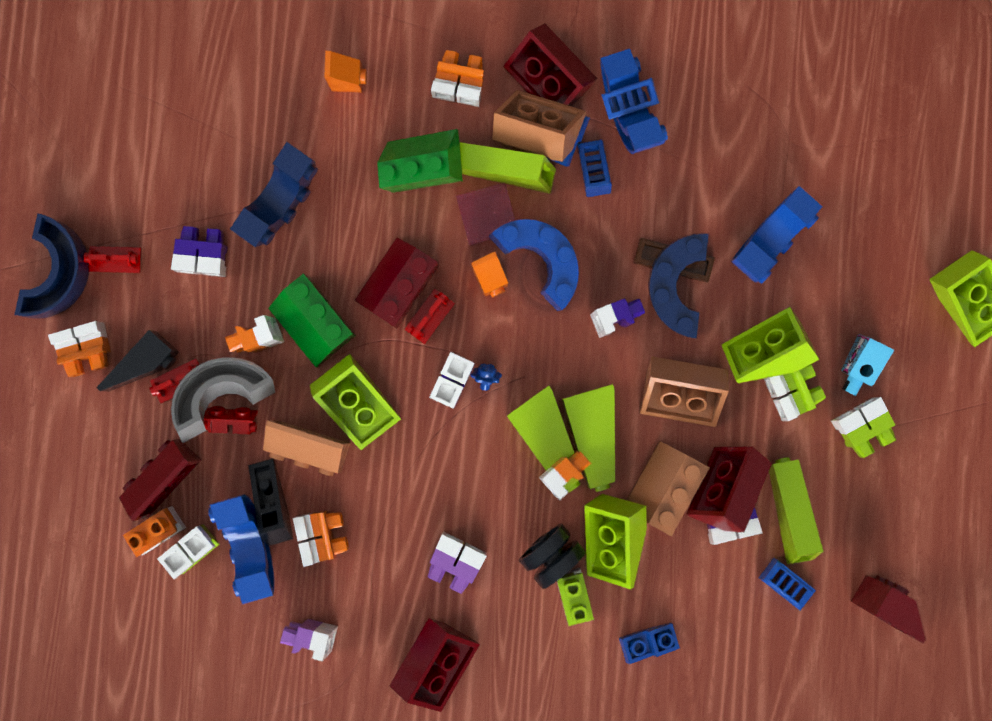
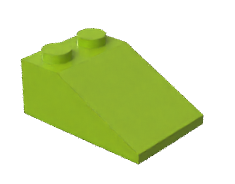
M971 250L929 280L940 302L970 344L976 347L992 336L991 258Z
M791 307L721 344L737 383L794 373L819 360L802 323Z
M351 354L309 385L312 397L360 450L401 420L395 409Z
M601 494L584 505L587 576L632 589L635 584L647 531L646 505Z

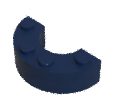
M289 142L285 143L272 163L274 171L265 189L254 202L242 209L230 230L254 247L262 244L267 246L284 223H291L297 212L295 209L300 202L303 203L310 195L311 191L308 187L318 168L314 160Z
M38 213L32 239L41 242L48 249L52 259L51 271L48 278L40 286L30 290L20 289L14 315L41 319L60 314L77 301L84 291L88 280L89 263L84 262V253L87 251L82 240L70 227Z
M706 233L686 235L667 245L653 263L648 284L650 300L660 319L673 331L696 339L699 312L688 308L680 301L677 295L676 283L679 274L686 266L695 261L706 260L709 236Z

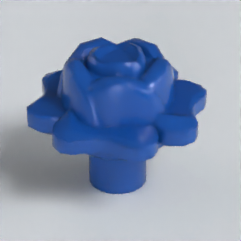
M483 363L478 368L473 369L471 377L480 383L481 390L487 391L492 383H499V378L502 377V374L498 372L494 365Z

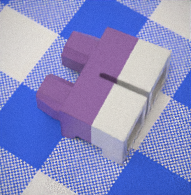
M443 531L430 561L432 565L428 578L440 583L447 571L455 575L449 588L462 594L468 584L473 583L487 557V553L466 543L457 563L454 564L464 541Z
M307 619L302 624L292 621L289 626L284 627L280 643L293 646L292 653H297L302 648L313 650L312 659L323 661L332 652L338 626Z

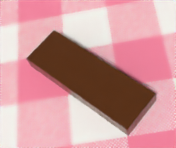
M640 238L634 264L652 268L655 259L667 244ZM706 255V260L695 261L689 264L679 276L708 283L715 257Z

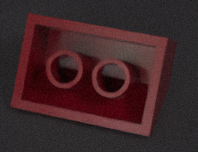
M546 24L530 30L503 66L529 94L568 106L574 105L598 79Z
M396 238L354 301L397 329L438 269L439 264L421 250Z
M180 439L167 440L158 449L160 454L154 460H148L141 467L142 473L137 479L132 478L122 488L124 493L119 499L132 521L150 517L202 461Z
M714 447L707 464L710 468L694 495L686 514L691 518L723 531L745 532L772 463L754 447Z
M866 575L850 602L924 644L926 637L917 602L907 596L910 591L876 575L875 579Z
M428 618L389 686L406 703L442 712L480 644L446 623Z

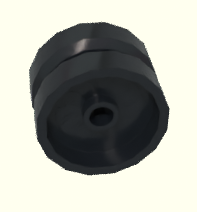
M562 523L539 537L519 558V562L527 571L535 570L540 566L534 575V580L542 589L548 588L561 579L586 554V551L577 541L565 545L570 539L571 534Z

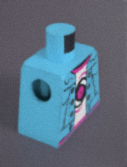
M858 334L841 370L849 375L842 389L856 396L863 382L873 386L894 349Z

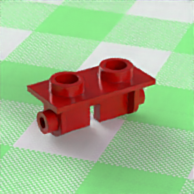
M90 246L89 252L84 253V262L89 263V272L140 273L141 247Z
M434 289L404 330L423 344H426L455 303L442 292Z
M197 358L150 380L152 385L149 388L150 392L154 397H158L160 404L172 399L181 380L191 370L200 365Z
M213 406L207 408L204 412V425L209 433H228V425H232L233 434L251 435L252 432L257 431V422H254L258 410H250L247 407L225 409L222 406Z

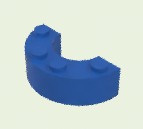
M630 49L600 58L605 93L640 82L639 72H641V65L638 57H633ZM632 90L635 104L639 105L640 101L637 90ZM643 91L645 101L648 102L646 93ZM626 93L621 94L625 108H630ZM616 96L611 97L615 112L620 111ZM647 108L613 118L621 140L631 154L663 145L665 140H668L665 126L663 124L660 125L657 117L653 113L650 114Z
M798 186L748 238L734 255L731 262L754 283L760 282L762 284L771 275L772 271L770 270L777 264L778 260L776 257L780 252L782 254L787 252L794 244L791 240L804 227L809 229L819 219L816 214L823 206Z
M522 219L506 223L488 236L505 255L513 250L522 248L532 250L540 255L547 266L548 272L546 285L540 293L556 311H561L568 305L577 287L579 267L573 247L560 231L541 221Z
M243 494L210 504L208 509L210 520L212 523H216L218 530H222L224 539L228 540L231 546L229 554L232 563L235 564L233 590L236 597L240 596L242 604L273 596L275 579L270 547L259 536L255 506L251 499Z

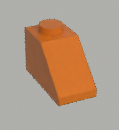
M325 51L324 77L331 91L362 92V84H367V69H363L361 61L333 51Z
M495 251L471 262L472 270L485 297L491 295L494 298L506 292L504 287L508 286V281Z

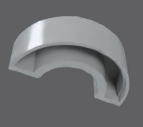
M218 358L195 367L181 380L172 399V421L182 443L206 431L203 422L204 412L209 403L225 394H238L247 398L254 405L276 392L273 380L260 366L240 358Z

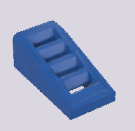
M653 78L602 94L609 120L660 104ZM647 86L651 101H645L642 87ZM632 90H637L640 101L639 105L635 104ZM626 93L630 108H625L621 94ZM613 96H616L620 108L618 112H615L611 99Z
M603 140L577 144L586 197L610 194L612 185ZM599 151V154L585 156V153ZM601 161V164L587 166L586 164ZM603 172V174L589 176V173Z
M776 558L771 560L758 577L800 611L816 591ZM781 569L783 573L779 576L776 582L773 583L771 580ZM787 576L791 577L782 589L779 588ZM796 581L798 585L795 587L792 593L788 595L787 591ZM804 587L806 592L797 602L794 598Z

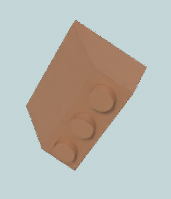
M516 90L494 112L492 140L507 146L523 149L528 153L544 155L551 160L563 162L574 148L586 116V111Z
M651 356L645 378L640 414L716 427L729 392L728 370Z
M267 420L263 450L270 452L269 457L284 461L285 457L295 460L294 465L307 469L309 465L319 468V473L333 476L334 473H341L350 446L349 442L279 420Z
M659 441L627 501L646 505L647 523L672 537L710 467Z

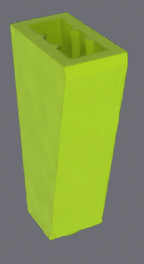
M460 142L462 174L551 194L556 168L544 155Z
M613 384L562 399L576 449L591 463L583 470L588 488H595L596 492L611 488L610 483L615 482V390Z
M547 386L507 415L545 470H548L561 457L568 459L574 454L550 386ZM571 478L563 487L569 493L581 483L579 480Z
M789 457L781 458L774 461L775 464L769 469V475L787 565L811 561L823 553V548L799 459L791 461Z

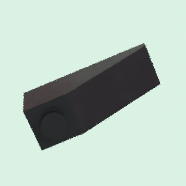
M148 330L96 388L99 391L109 392L160 372L163 369L167 370L175 363V356L179 351L157 331Z
M272 458L248 465L259 536L268 546L292 540L290 516L275 460Z

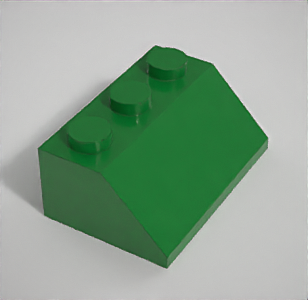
M453 129L387 142L377 162L379 188L395 193L463 181L459 130Z
M304 273L284 288L268 308L316 368L356 336L312 280Z

